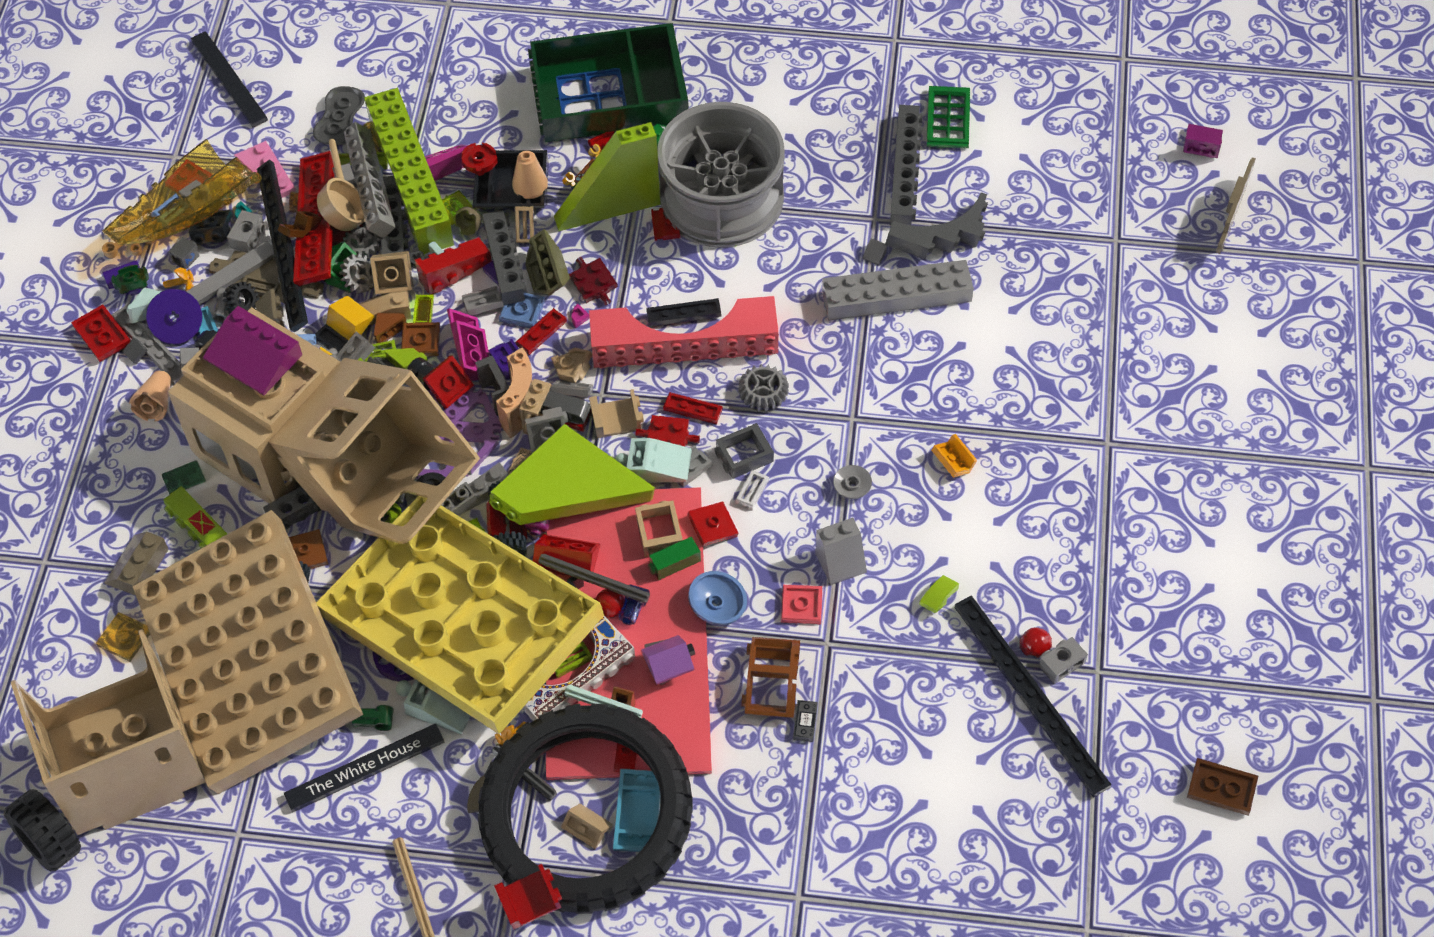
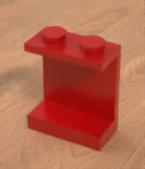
M542 863L538 865L539 871L510 885L504 886L502 882L494 885L510 925L514 930L562 908L559 903L562 900V896L558 888L553 889L551 881L554 880L549 868L545 870Z

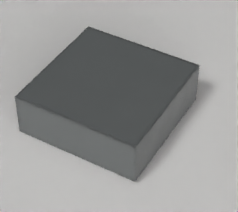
M133 338L123 350V353L133 363L137 364L148 350L138 339Z

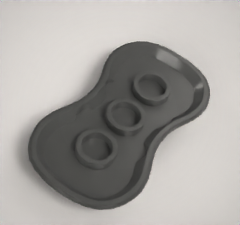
M338 86L331 89L325 97V113L314 126V138L325 145H329L330 139L335 140L336 146L344 145L346 143L344 131L353 124L355 114L364 104V93L360 89L350 86Z

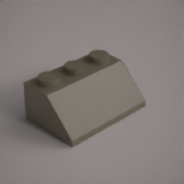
M149 532L134 535L104 583L135 595L133 586L151 577L169 549L164 538Z

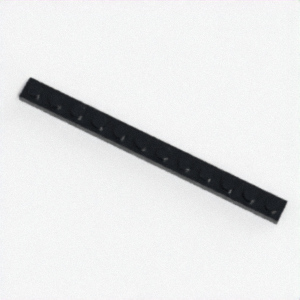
M269 159L257 168V174L289 328L291 331L296 332L308 324V318L301 286L293 282L295 258L291 239L278 231L279 224H287L275 164Z
M971 595L956 603L954 607L1092 797L1094 798L1111 788L1112 784Z

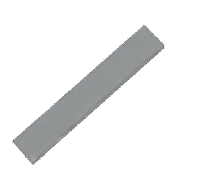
M268 241L262 243L186 292L193 295L199 304L204 303L215 296L219 288H227L275 258L273 246Z
M127 305L112 314L119 326L131 339H138L147 348L148 351L145 354L161 371H165L170 375L171 382L175 385L182 378L180 362L152 334L142 321L129 323Z

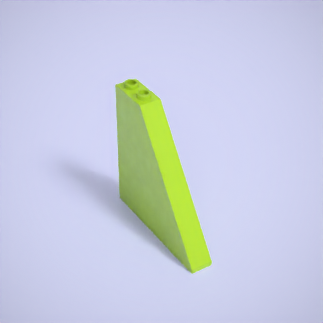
M652 123L634 126L614 133L555 213L554 220L558 231L661 205L657 136Z
M564 424L491 491L489 503L494 509L505 514L509 520L523 525L649 502L653 499L655 487Z

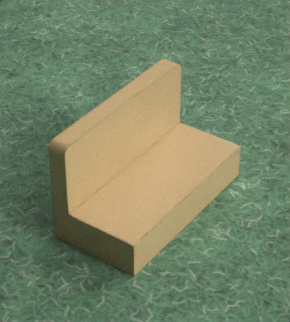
M578 804L568 810L561 828L596 849L604 833L609 831L613 824L584 805Z

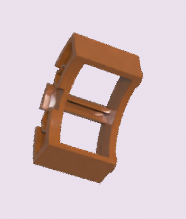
M752 637L751 643H747L746 655H750L746 694H742L741 707H745V714L794 718L797 683H793V680H797L800 640ZM756 658L790 660V666L755 664ZM753 677L788 679L786 706L752 704Z

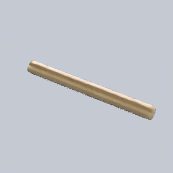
M402 837L394 839L392 843L422 937H435Z

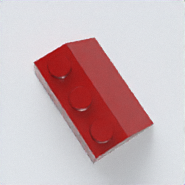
M543 534L534 544L533 562L548 571L549 569L554 570L538 563L541 554H546L593 572L600 543Z

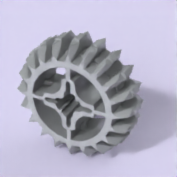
M760 364L759 368H756L753 365L752 370L747 369L746 374H742L738 392L745 405H750L751 409L757 407L758 411L764 408L767 412L768 408L774 410L775 405L780 407L782 402H785L786 396L789 393V383L786 375H783L782 370L777 371L776 366L770 368L769 364L766 367ZM751 384L754 385V389L752 391L749 389ZM775 385L778 387L776 391L773 390Z

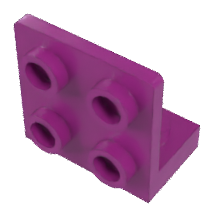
M1188 124L1183 152L1218 159L1223 130Z

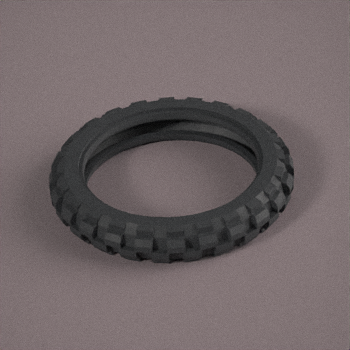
M595 703L585 706L575 704L565 706L561 710H551L541 714L538 719L531 723L527 722L516 730V734L510 740L504 742L497 751L498 754L494 761L490 762L484 775L485 780L480 788L478 799L479 814L477 815L482 843L491 863L508 885L540 870L538 865L524 854L516 842L511 823V806L520 779L529 766L542 754L555 746L572 740L585 738L605 739L619 743L634 751L646 762L655 775L660 791V811L656 827L649 841L628 863L600 876L571 878L551 873L554 878L551 881L553 889L557 887L562 896V900L559 901L562 908L555 911L592 914L594 911H608L619 908L620 905L628 901L638 899L667 875V871L679 858L685 840L688 838L693 813V797L688 773L681 756L667 736L662 734L654 724L620 707L612 708L606 704Z

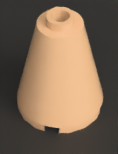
M531 151L519 153L512 180L515 194H519L525 199H534L541 196L548 187L547 177L535 154Z
M155 371L132 395L129 404L131 403V410L136 416L146 421L148 419L159 421L164 418L167 413L168 391L171 385V377L165 371Z

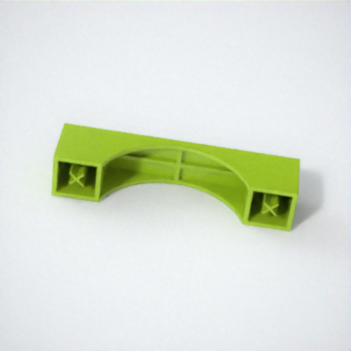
M398 87L364 97L370 126L378 147L383 150L391 168L418 251L423 252L424 255L430 253L428 244L433 241L441 249L454 246L450 219Z

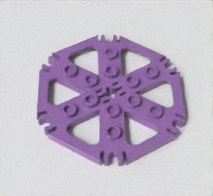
M475 384L450 407L444 410V413L467 442L484 443V446L477 453L480 457L479 461L470 470L471 475L499 444L500 436L494 435V433H501V423L485 391L483 393V390L480 388L477 392H473L476 389ZM427 390L429 394L433 397V399L436 401V403L439 405V402L436 396L433 394V392L431 390ZM479 403L484 406L489 420L485 423L463 421ZM440 437L444 441L453 442L449 438ZM446 465V468L443 470L423 469L415 479H419L422 475L430 472L440 473L446 478L454 467Z

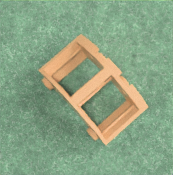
M523 348L507 356L511 385L506 393L496 400L501 427L510 438L517 435L523 429L519 408L533 381L531 363Z

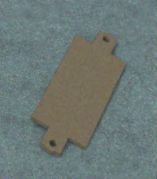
M1252 157L1250 159L1244 176H1238L1226 209V213H1229L1218 243L1216 251L1218 254H1221L1245 194L1256 158Z
M234 250L229 261L214 258L210 263L209 273L215 274L245 255L246 252ZM275 259L268 261L235 282L252 284L250 288L255 287L254 293L258 292L256 297H262L270 289H274L276 296L279 295L281 303H284ZM313 282L302 285V295L319 298L323 293L324 284Z

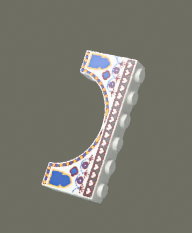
M605 616L589 632V637L595 645V652L591 663L584 672L566 683L558 685L543 684L522 708L533 721L538 719L541 714L551 710L564 709L565 706L573 705L579 701L564 695L567 685H573L587 691L597 689L605 679L613 677L622 666L628 665L633 661L635 657L634 647Z

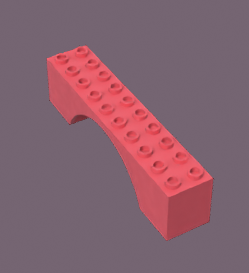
M774 296L737 299L731 311L716 324L700 331L681 334L661 332L647 327L635 319L626 307L589 310L594 368L778 354L779 332Z

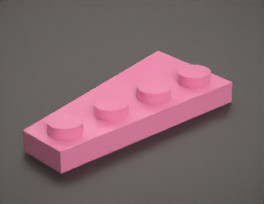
M266 141L234 154L235 159L241 162L248 171L255 174L257 179V168L270 159L275 164L281 197L284 198L296 192L293 183Z

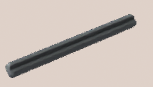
M541 554L538 563L642 603H647L650 598V593L549 555Z

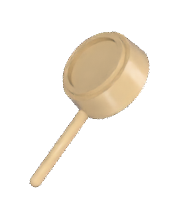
M330 139L329 147L336 178L330 179L318 193L317 206L322 217L332 227L341 231H351L365 222L358 190L350 182L344 180L336 142L334 139Z

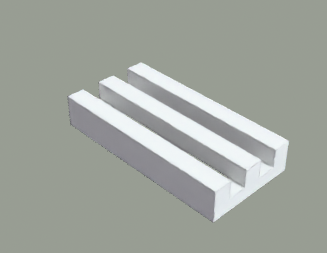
M751 470L735 500L736 504L741 503L742 506H749V509L753 510L769 482V477ZM754 476L757 477L747 497L743 499V496L745 495ZM761 479H763V481H762L761 485L759 486V488H758V490H757L755 496L753 497L752 501L750 502V499H751L752 495L754 494V492H755V490H756L758 484L760 483Z

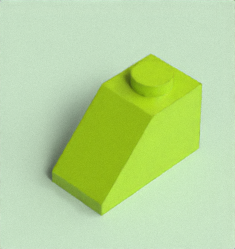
M414 348L387 349L385 351L387 360L397 368L407 369L409 364L419 357L428 361L424 353H419Z

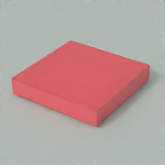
M783 584L781 623L821 624L822 586Z

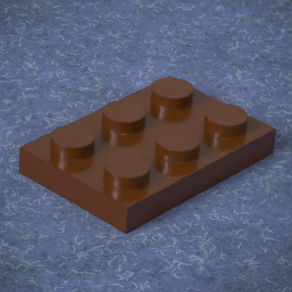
M1197 758L1187 798L1249 816L1259 776Z

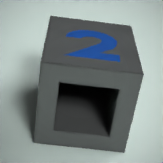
M184 237L168 251L172 262L184 269H187L200 256L197 244Z

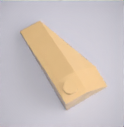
M409 290L383 293L359 303L375 316L369 325L376 323L377 313H401L405 315L406 320L412 319Z

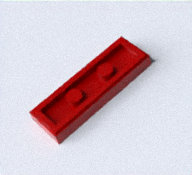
M553 308L515 342L517 347L523 348L528 355L532 354L567 322V317Z
M669 392L663 410L717 425L723 406Z

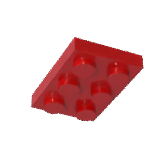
M103 304L71 322L73 328L99 362L122 350L131 341Z

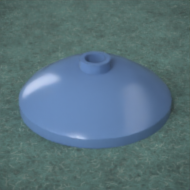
M721 571L702 573L693 580L689 588L688 600L692 610L707 623L713 625L734 623L743 615L746 609L747 595L743 586L736 578Z

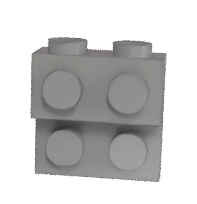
M561 406L543 410L542 416L525 419L532 453L568 422L566 411L562 412Z

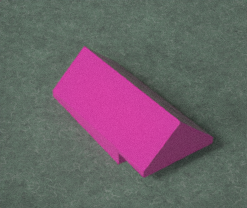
M461 144L425 156L434 181L464 168L461 160L462 151L468 145Z
M449 308L447 313L460 366L471 381L478 380L475 362L489 357L485 329L479 328L477 317Z

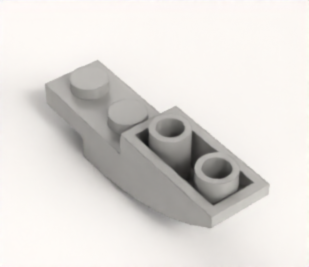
M499 462L470 484L464 482L453 490L441 506L456 515L469 511L489 499L488 487L492 483L496 484L498 480L502 482L509 474Z

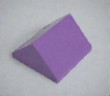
M679 635L641 649L656 685L694 670L686 642Z

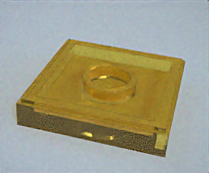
M118 612L98 639L96 645L131 662L142 647L138 631L143 629L147 638L150 632L147 625Z

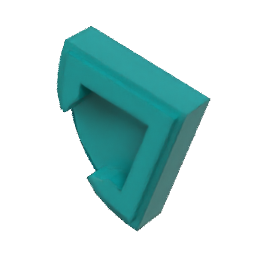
M241 201L236 205V220L242 210L252 213V210Z

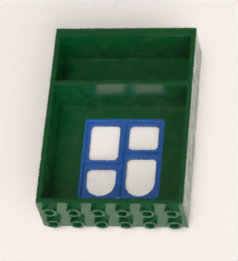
M673 23L530 41L531 49H528L529 59L532 60L529 63L531 72H534L531 73L533 85H536L533 86L535 98H538L535 99L537 111H540L537 112L538 122L542 124L539 125L540 135H544L545 142L597 136L613 131L615 133L619 130L650 122L653 126L656 124L667 126L677 115L689 109ZM612 75L618 77L620 87L618 90L591 92L589 83L591 78ZM582 81L584 94L568 96L561 90L566 82ZM617 96L622 98L623 106L602 108L601 100L603 98ZM587 100L595 102L596 110L565 113V108L570 103Z

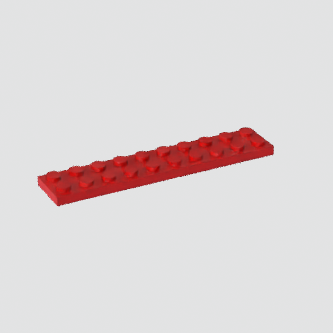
M330 151L300 159L297 211H310L322 217L317 206V195L330 179L335 178ZM323 217L321 222L303 238L296 237L293 282L298 286L331 278L333 227Z

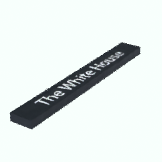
M435 723L284 792V796L293 813L445 743L444 738Z

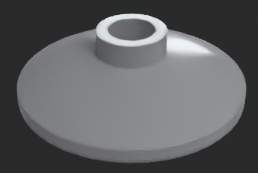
M848 465L836 472L833 484L835 490L841 496L848 499H858L870 491L872 478L863 467Z

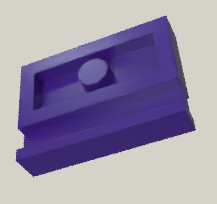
M513 339L488 350L489 355L494 357L506 380L510 379L507 356L519 350Z

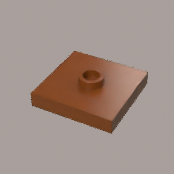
M440 322L403 323L401 349L414 348L419 353H424L425 356H439Z
M320 529L289 537L299 562L306 563L310 569L329 565Z

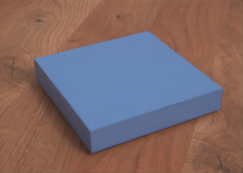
M524 293L525 301L504 305L499 316V322L532 328L537 323L545 297Z

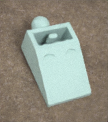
M631 438L629 456L625 453H619L616 455L615 460L648 483L687 482L692 449L652 438Z
M406 680L397 683V694L403 697L407 696L404 702L406 715L431 724L436 723L437 726L459 734L463 733L470 718L469 714L417 680H415L413 686Z

